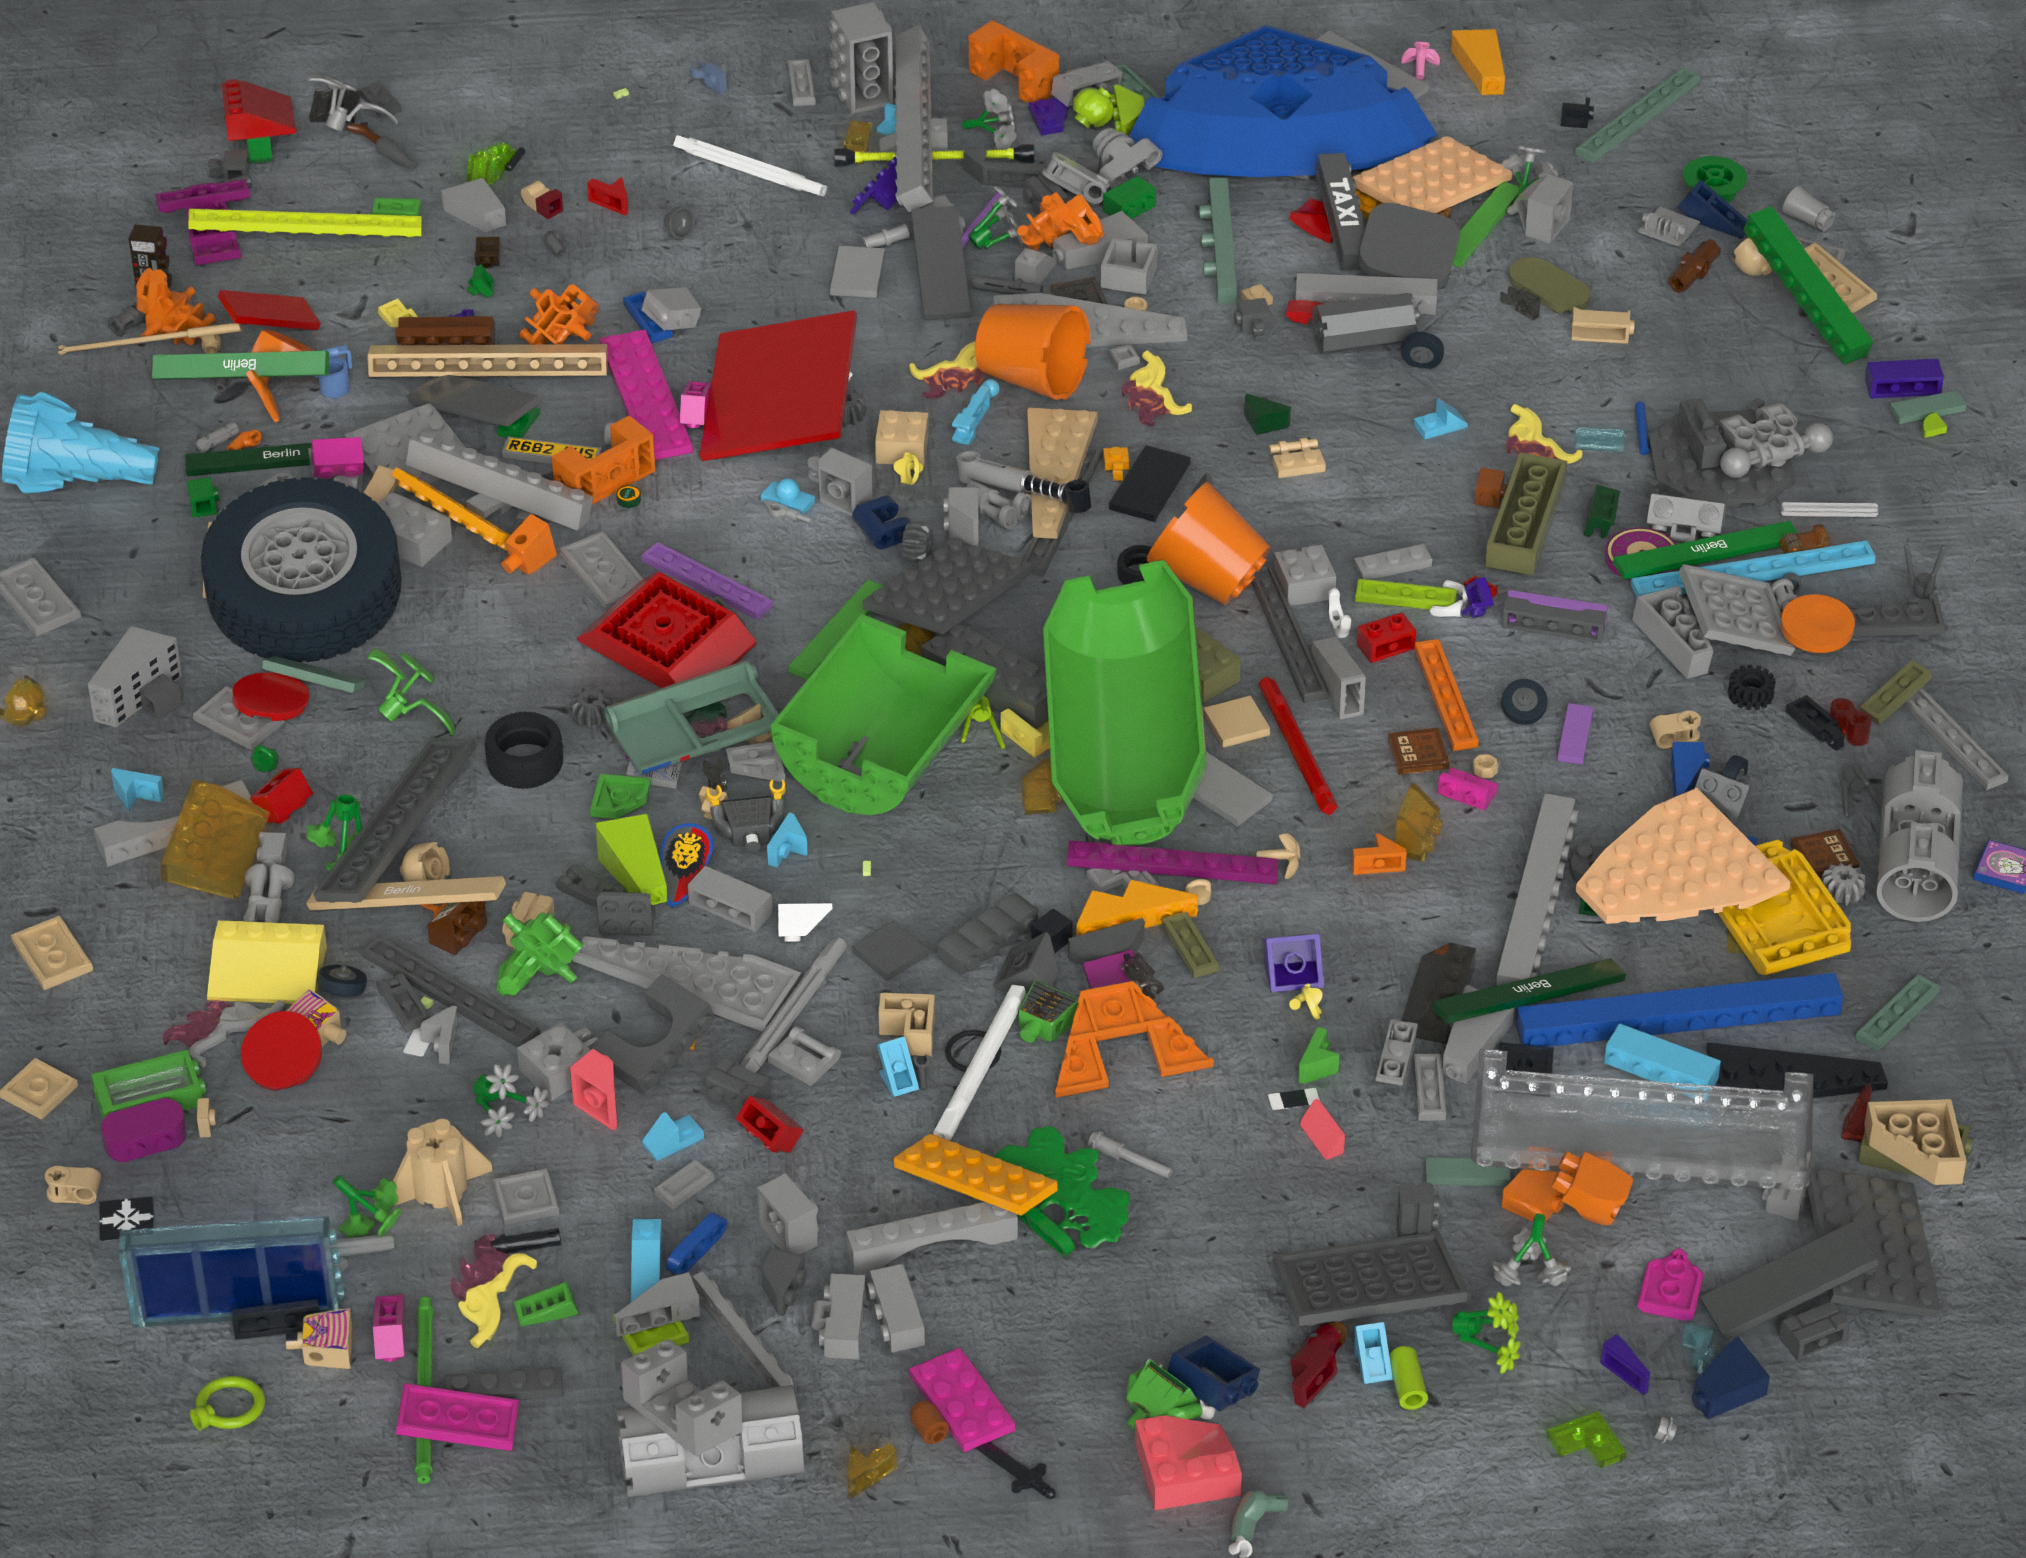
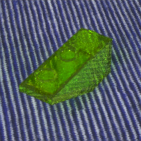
M498 142L495 146L478 149L477 152L470 154L466 181L471 182L484 178L488 185L496 183L506 170L505 165L517 149L511 148V145L508 143Z

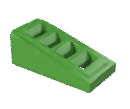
M568 1282L514 1301L521 1327L579 1314L574 1294ZM542 1305L543 1309L538 1310L537 1306ZM531 1307L532 1313L527 1315L525 1308Z

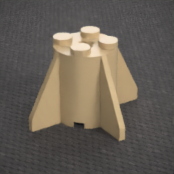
M438 1119L435 1122L410 1129L407 1134V1152L393 1180L397 1185L396 1194L398 1201L396 1205L416 1199L422 1205H424V1202L433 1204V1208L447 1207L457 1226L462 1225V1215L458 1202L463 1198L462 1193L465 1189L467 1190V1180L492 1172L491 1161L454 1126L450 1125V1122L446 1119Z

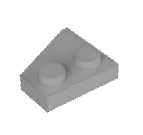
M773 741L726 748V758L730 773L766 780L773 779V781L782 782L783 779L785 782L783 764Z

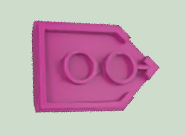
M1682 1248L1672 1251L1671 1255L1660 1260L1657 1258L1648 1262L1637 1307L1645 1313L1685 1321L1694 1319L1704 1273L1698 1266H1694L1689 1261L1687 1254Z

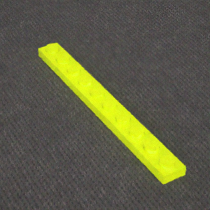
M189 209L188 226L189 229L199 231L208 229L220 231L240 230L243 232L265 231L268 233L289 232L292 234L303 232L313 234L335 233L337 235L358 234L361 236L382 235L386 237L398 235L414 237L421 236L422 216Z

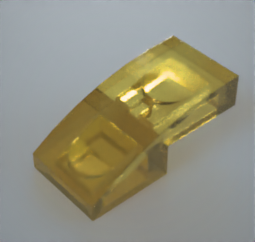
M850 121L844 148L852 151H861L863 154L864 152L867 153L868 143L873 132V123Z

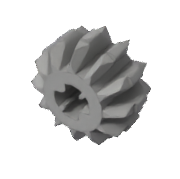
M1840 862L1838 866L1830 865L1828 870H1824L1821 881L1837 904L1843 903L1847 907L1849 902L1857 904V901L1863 898L1866 879L1865 875L1861 873V868L1853 869L1852 864L1844 866Z

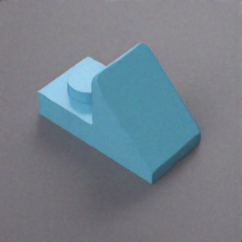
M1437 398L1436 412L1414 418V427L1424 440L1468 427V423L1458 410L1440 398Z
M112 768L111 775L114 791L128 811L131 809L136 798L157 802L162 801L164 789L161 776Z
M790 812L767 845L768 865L777 868L783 858L786 859L790 851L805 856L808 854L807 837L795 815Z
M905 1036L876 1044L883 1069L879 1070L892 1097L918 1090L919 1085Z
M663 1112L642 1140V1145L657 1162L703 1140L704 1131L690 1115L673 1121L666 1112Z
M1384 1322L1355 1326L1354 1355L1359 1357L1363 1384L1393 1380Z

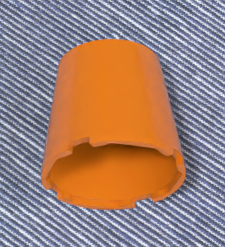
M994 304L985 312L978 327L975 341L977 365L982 373L1054 400H1065L1075 392L1087 367L1088 358H1084L1086 344L1091 342L1088 318L1080 307L1073 305Z
M1205 482L1184 504L1187 509L1181 517L1177 519L1174 516L1148 553L1147 561L1150 563L1165 560L1180 581L1226 606L1255 579L1253 575L1266 563L1267 559L1265 557L1269 553L1271 546L1212 484Z

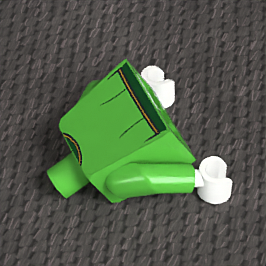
M1148 1359L1145 1366L1129 1376L1126 1400L1135 1413L1126 1424L1133 1431H1135V1420L1163 1415L1189 1420L1197 1417L1211 1419L1214 1416L1215 1408L1212 1406L1208 1407V1404L1201 1399L1197 1403V1399L1189 1387L1165 1371L1162 1364L1158 1366L1152 1359Z

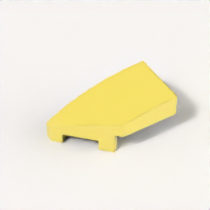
M399 299L378 307V314L390 327H398L399 317H418L411 308L407 310Z

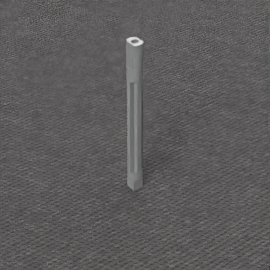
M839 937L830 940L739 1066L755 1073L761 1068L768 1058V1054L774 1050L847 948V944L843 939Z

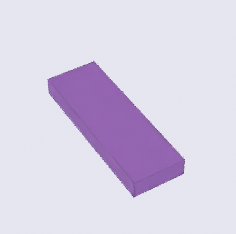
M1568 703L1557 761L1583 765L1594 707Z

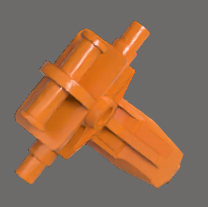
M1057 192L1051 196H1044L1040 203V213L1034 218L1028 213L1026 216L1031 221V224L1028 226L1021 225L1017 230L1022 242L1029 249L1035 251L1039 250L1040 244L1044 241L1049 248L1053 247L1051 244L1053 239L1069 232H1073L1081 244L1087 243V245L1096 244L1099 238L1104 236L1102 222L1081 194L1065 204Z
M147 268L137 282V310L146 314V330L141 334V337L182 332L191 328L210 326L216 322V318L213 314L207 313L203 319V304L199 302L196 306L188 303L196 293L193 287H188L182 293L170 291L167 286V275L161 269L151 270V268ZM201 337L174 338V344L179 345L184 340L186 344L192 346L195 340Z
M574 284L569 285L560 297L550 289H546L544 293H541L536 288L530 291V296L536 300L535 304L538 311L532 319L526 317L525 320L534 326L537 331L533 335L529 329L524 328L519 334L521 339H524L529 345H547L549 341H552L554 344H563L569 335L580 336L585 341L590 339L591 333L583 325L591 326L596 322L595 314L599 312V303ZM577 298L582 301L580 305L575 302Z

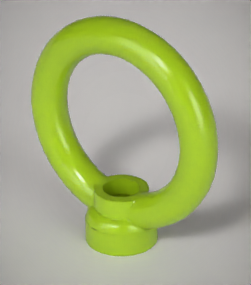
M241 1376L220 1377L210 1381L199 1391L195 1401V1408L190 1410V1418L194 1426L200 1431L210 1425L221 1429L240 1428L252 1423L261 1415L265 1407V1395L262 1388L248 1378ZM224 1388H241L253 1396L254 1403L251 1409L236 1417L218 1416L215 1414L214 1409L207 1404L209 1397L214 1392Z

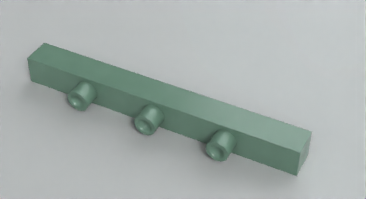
M1209 178L1210 205H1200L1199 216L1200 219H1211L1212 233H1202V247H1213L1214 262H1204V276H1216L1218 303H1236L1237 284L1228 178Z

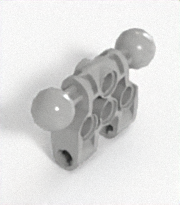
M1781 402L1758 408L1755 412L1757 421L1755 424L1749 423L1738 414L1715 422L1727 445V451L1723 453L1720 459L1721 469L1724 474L1731 478L1744 476L1748 473L1751 465L1757 468H1762L1766 465L1782 466L1786 463V460L1803 455L1806 448L1813 453H1823L1833 443V433L1823 423L1811 424L1806 427L1803 436H1800L1795 431L1798 419Z

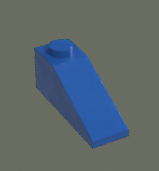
M1673 742L1671 753L1673 798L1693 790L1702 768H1709V753H1705L1704 742Z

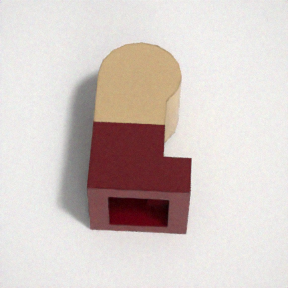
M535 181L521 189V197L525 204L547 220L563 211L562 192L554 189L551 191L540 181Z

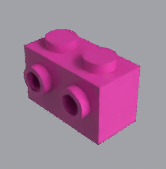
M361 437L312 440L311 460L313 477L327 479L333 476L355 477L362 475L364 459Z

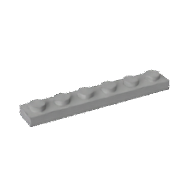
M703 1271L694 1275L693 1283L699 1296V1302L767 1388L793 1386L790 1375L787 1372H782L772 1353L768 1354L759 1336L751 1333L746 1320L735 1313L731 1301L728 1298L724 1299L720 1294L716 1282L709 1280Z

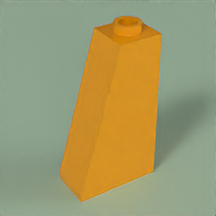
M1496 29L1453 30L1451 35V52L1480 94H1504L1505 73Z

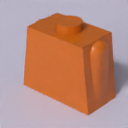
M1534 1157L1503 1189L1502 1208L1531 1221L1534 1220L1535 1214L1540 1213L1545 1216L1546 1221L1554 1212L1558 1213L1565 1203L1561 1201L1563 1193L1551 1187L1558 1172L1537 1157Z

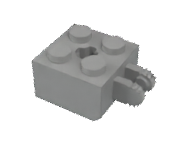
M834 448L828 450L821 458L813 456L808 459V466L811 468L808 471V477L818 483L820 503L852 516L857 506L873 500L872 465Z
M559 1023L517 1047L519 1071L536 1087L540 1088L541 1092L546 1089L548 1091L547 1097L552 1101L572 1089L570 1067L591 1051L590 1049L599 1038L594 1037L591 1039L592 1033L587 1027L572 1033L566 1026Z

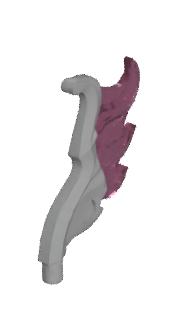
M280 1000L271 1008H266L265 1010L258 1009L245 1002H235L234 1006L231 1007L224 1001H211L206 1003L207 1009L213 1010L187 1014V1020L194 1021L168 1029L163 1035L164 1045H167L170 1040L182 1041L190 1049L191 1060L196 1059L200 1067H205L206 1059L201 1056L203 1052L226 1041L229 1033L249 1031L258 1020L271 1013L283 1011L286 1006Z

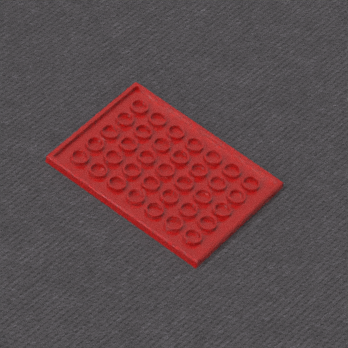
M855 310L720 333L700 449L701 460L707 461L841 438L857 322Z

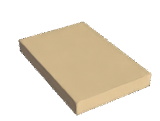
M60 915L11 935L12 943L43 990L93 971L91 961Z

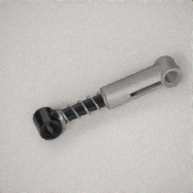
M965 451L957 456L959 480L962 483L968 484L970 481H975L1017 493L1033 492L1035 495L1042 494L1045 498L1059 499L1067 505L1068 511L1072 513H1083L1091 508L1089 483L1085 480L1079 479L1072 480L1066 484L1064 482L1057 484L1055 480L1050 482L1047 481V478L1039 479L1037 475L1033 476L1031 471L983 459L976 451Z

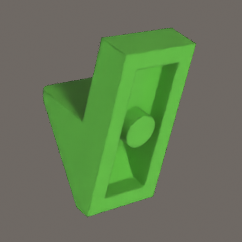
M1317 1027L1299 1064V1083L1305 1084L1338 1073L1339 1054L1329 1051L1331 1042L1327 1041L1328 1029Z

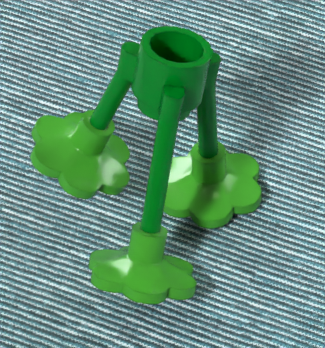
M347 794L339 795L336 797V800H331L330 809L325 821L316 826L309 825L307 827V839L315 842L317 846L322 848L335 846L337 842L335 839L336 833L330 830V822L335 813L337 819L342 821L340 852L337 853L338 861L362 829L359 812L360 802L354 796ZM354 817L356 825L355 835L347 837L348 822ZM337 861L326 862V870L330 871Z

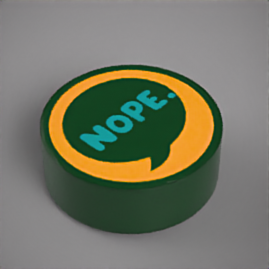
M635 486L619 488L616 492L617 503L624 508L637 506L641 502L640 490Z

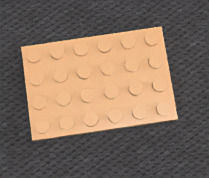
M1446 136L1352 177V179H1355L1357 189L1382 203H1396L1436 214L1490 190L1503 182L1512 180L1513 172L1504 168L1503 165L1488 159L1485 155H1481L1470 147L1455 141L1452 137Z

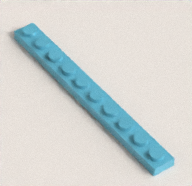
M1861 541L1699 568L1764 582L1782 579L1785 574L1791 572L1802 576L1875 564L1876 556L1868 541ZM1678 571L1631 579V587L1636 598L1637 596L1676 586L1680 587L1681 595L1687 594Z

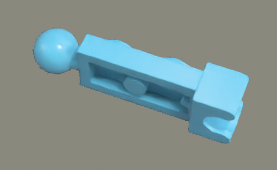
M993 379L984 381L977 393L972 395L968 407L964 408L961 414L958 413L952 423V427H956L952 437L954 442L964 445L972 443L976 437V428L990 407V398L999 394L1000 387L997 381Z

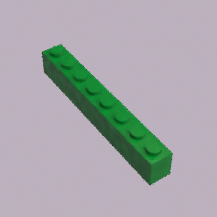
M1771 206L1749 214L1744 226L1745 234L1753 241L1759 253L1764 256L1771 269L1782 280L1784 287L1790 291L1796 303L1805 311L1808 319L1817 327L1822 338L1833 349L1834 354L1840 358L1844 365L1868 356L1873 340L1775 209Z

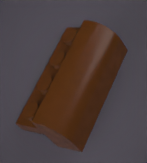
M493 316L399 317L398 328H395V337L398 345H495V321Z

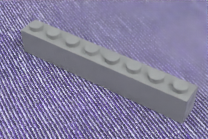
M421 431L409 441L406 465L500 500L577 531L589 523L593 496L585 494L583 490L569 488L559 481H551L543 478L538 473L522 470L517 465L501 462L496 457L477 453L475 449L456 445L454 441L435 437L430 432Z

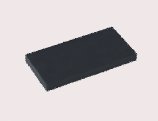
M1146 445L1109 502V510L1154 522L1189 467L1191 457Z

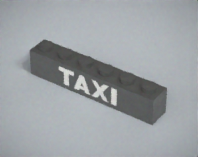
M1345 153L1318 154L1315 173L1340 269H1361L1357 267V259L1365 232L1364 213L1360 212V197L1355 193V179L1351 178V164L1347 162Z

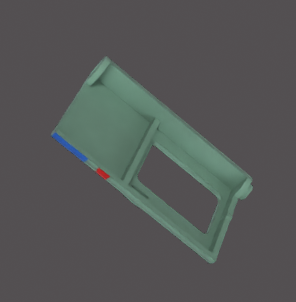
M747 660L604 707L605 719L610 730L640 775L771 732V724L778 717L779 713L756 682L755 678L758 677L755 665L753 663L750 664ZM746 693L755 705H761L760 710L763 718L705 738H700L683 714Z

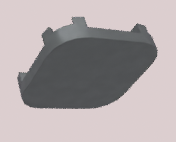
M1396 203L1379 204L1369 214L1357 259V267H1360L1368 276L1437 279V290L1441 287L1444 289L1448 283L1456 253L1459 229L1456 223L1443 215Z

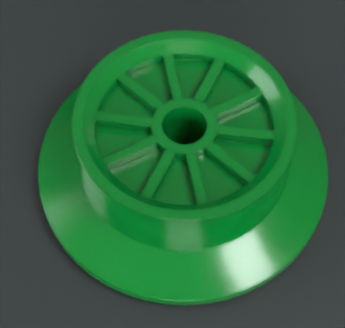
M1705 156L1694 159L1685 166L1683 180L1690 188V191L1702 180L1729 203L1735 198L1736 192L1745 186L1747 174L1740 164L1731 159L1720 156Z

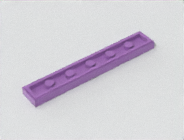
M656 542L642 554V562L713 598L719 595L729 606L756 620L773 607V600L659 542Z

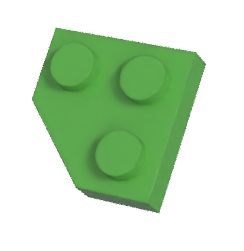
M600 774L590 808L591 817L617 819L647 804L651 789V778Z

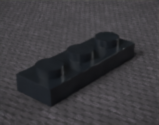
M318 1299L232 1309L235 1340L280 1335L287 1332H303L304 1317L320 1313Z

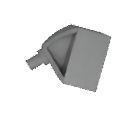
M1547 174L1529 185L1516 198L1514 204L1507 207V212L1509 215L1519 213L1526 236L1551 243L1570 220L1573 182Z

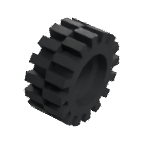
M1743 665L1740 666L1739 670L1737 668L1734 669L1729 679V699H1732L1734 705L1738 703L1739 708L1747 706L1746 710H1751V707H1754L1755 710H1760V706L1763 709L1766 708L1767 704L1770 705L1774 697L1776 682L1772 673L1768 674L1769 670L1766 668L1762 671L1761 666L1758 665L1756 668H1753V665H1748V668H1745ZM1747 686L1756 687V689L1747 688Z

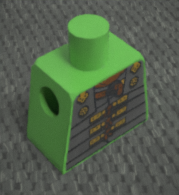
M1034 981L1019 1010L1021 1038L1028 1043L1034 1042L1037 1037L1049 1042L1057 1039L1072 1026L1079 999Z

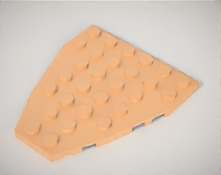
M1695 788L1652 807L1600 854L1576 884V892L1606 924L1622 921L1640 922V917L1655 916L1656 921L1698 916L1700 910L1712 909L1714 913H1719L1723 911V907L1737 905L1738 909H1745L1789 890L1791 881L1698 788Z

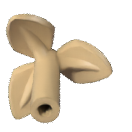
M1280 834L1279 838L1286 849L1257 851V857L1278 860L1287 859L1289 864L1285 879H1289L1296 873L1299 867L1298 860L1301 858L1300 846L1298 841H1295V838L1290 834Z

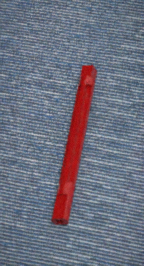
M1265 677L1259 682V687L1321 812L1331 815L1338 808V805L1276 681Z

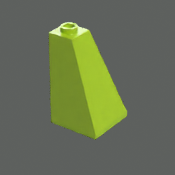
M642 814L595 823L598 861L628 893L649 894L651 896V905L667 902V885L648 815Z

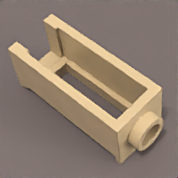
M1574 307L1571 340L1628 344L1629 334H1634L1635 320H1630V310L1627 313L1580 310Z

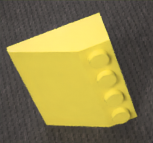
M218 920L213 939L207 999L212 1001L276 1003L280 1000L284 1004H294L308 989L317 993L318 973L323 967L327 950L324 925Z

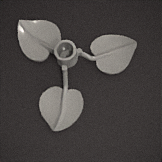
M308 73V81H321L333 90L330 114L325 126L342 132L346 121L350 122L359 109H371L385 114L396 125L398 124L397 119L383 107L363 101L347 115L348 110L341 107L345 89H351L357 92V89L334 77ZM338 88H339V89H341V91H340V95H339L338 102H337V105H336L337 91H338Z

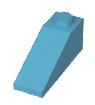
M633 1219L631 1302L661 1280L663 1249L661 1219Z

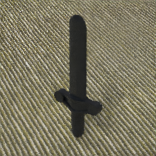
M991 1442L976 1447L977 1450L1017 1478L1016 1481L1012 1482V1492L1020 1493L1022 1490L1033 1488L1047 1499H1054L1056 1497V1491L1041 1480L1042 1476L1046 1474L1045 1464L1039 1463L1035 1468L1029 1470Z

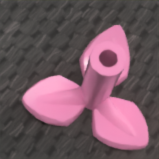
M1415 42L1414 46L1416 48L1407 49L1402 56L1401 62L1408 63L1416 59L1415 78L1422 80L1424 78L1425 60L1432 64L1440 65V57L1435 50L1427 49L1430 46L1429 43Z

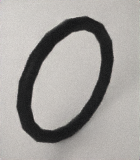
M968 1030L954 1035L948 1041L945 1049L949 1063L954 1068L966 1072L968 1067L957 1063L952 1058V1045L965 1036L985 1037L987 1032ZM1001 1047L997 1051L989 1069L994 1067L999 1061L1002 1052Z

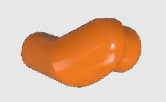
M256 429L241 432L227 446V450L257 446L261 442L262 434Z

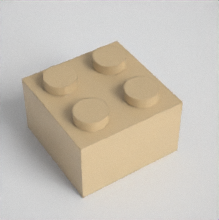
M880 410L875 441L876 464H895L896 461L904 458L905 453L909 452L910 454H915L919 463L924 466L929 436L928 413Z

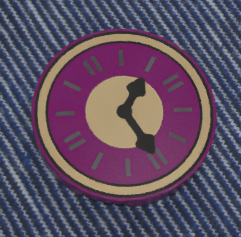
M1636 527L1617 532L1608 540L1605 548V561L1610 570L1621 577L1613 565L1614 557L1675 545L1676 542L1667 534L1651 528ZM1676 569L1668 570V571H1663V572H1659V573H1654V574H1649V575H1655V574H1661V573L1674 572Z

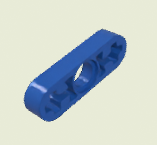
M714 1212L710 1213L672 1251L667 1260V1270L676 1275L687 1273L722 1237L727 1227V1220Z

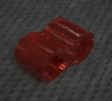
M1834 699L1831 703L1830 715L1839 722V727L1846 740L1854 746L1866 745L1870 737L1871 717L1864 712L1858 711L1848 699Z

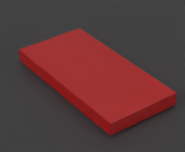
M220 290L218 294L219 300L234 323L318 330L321 324L304 297Z

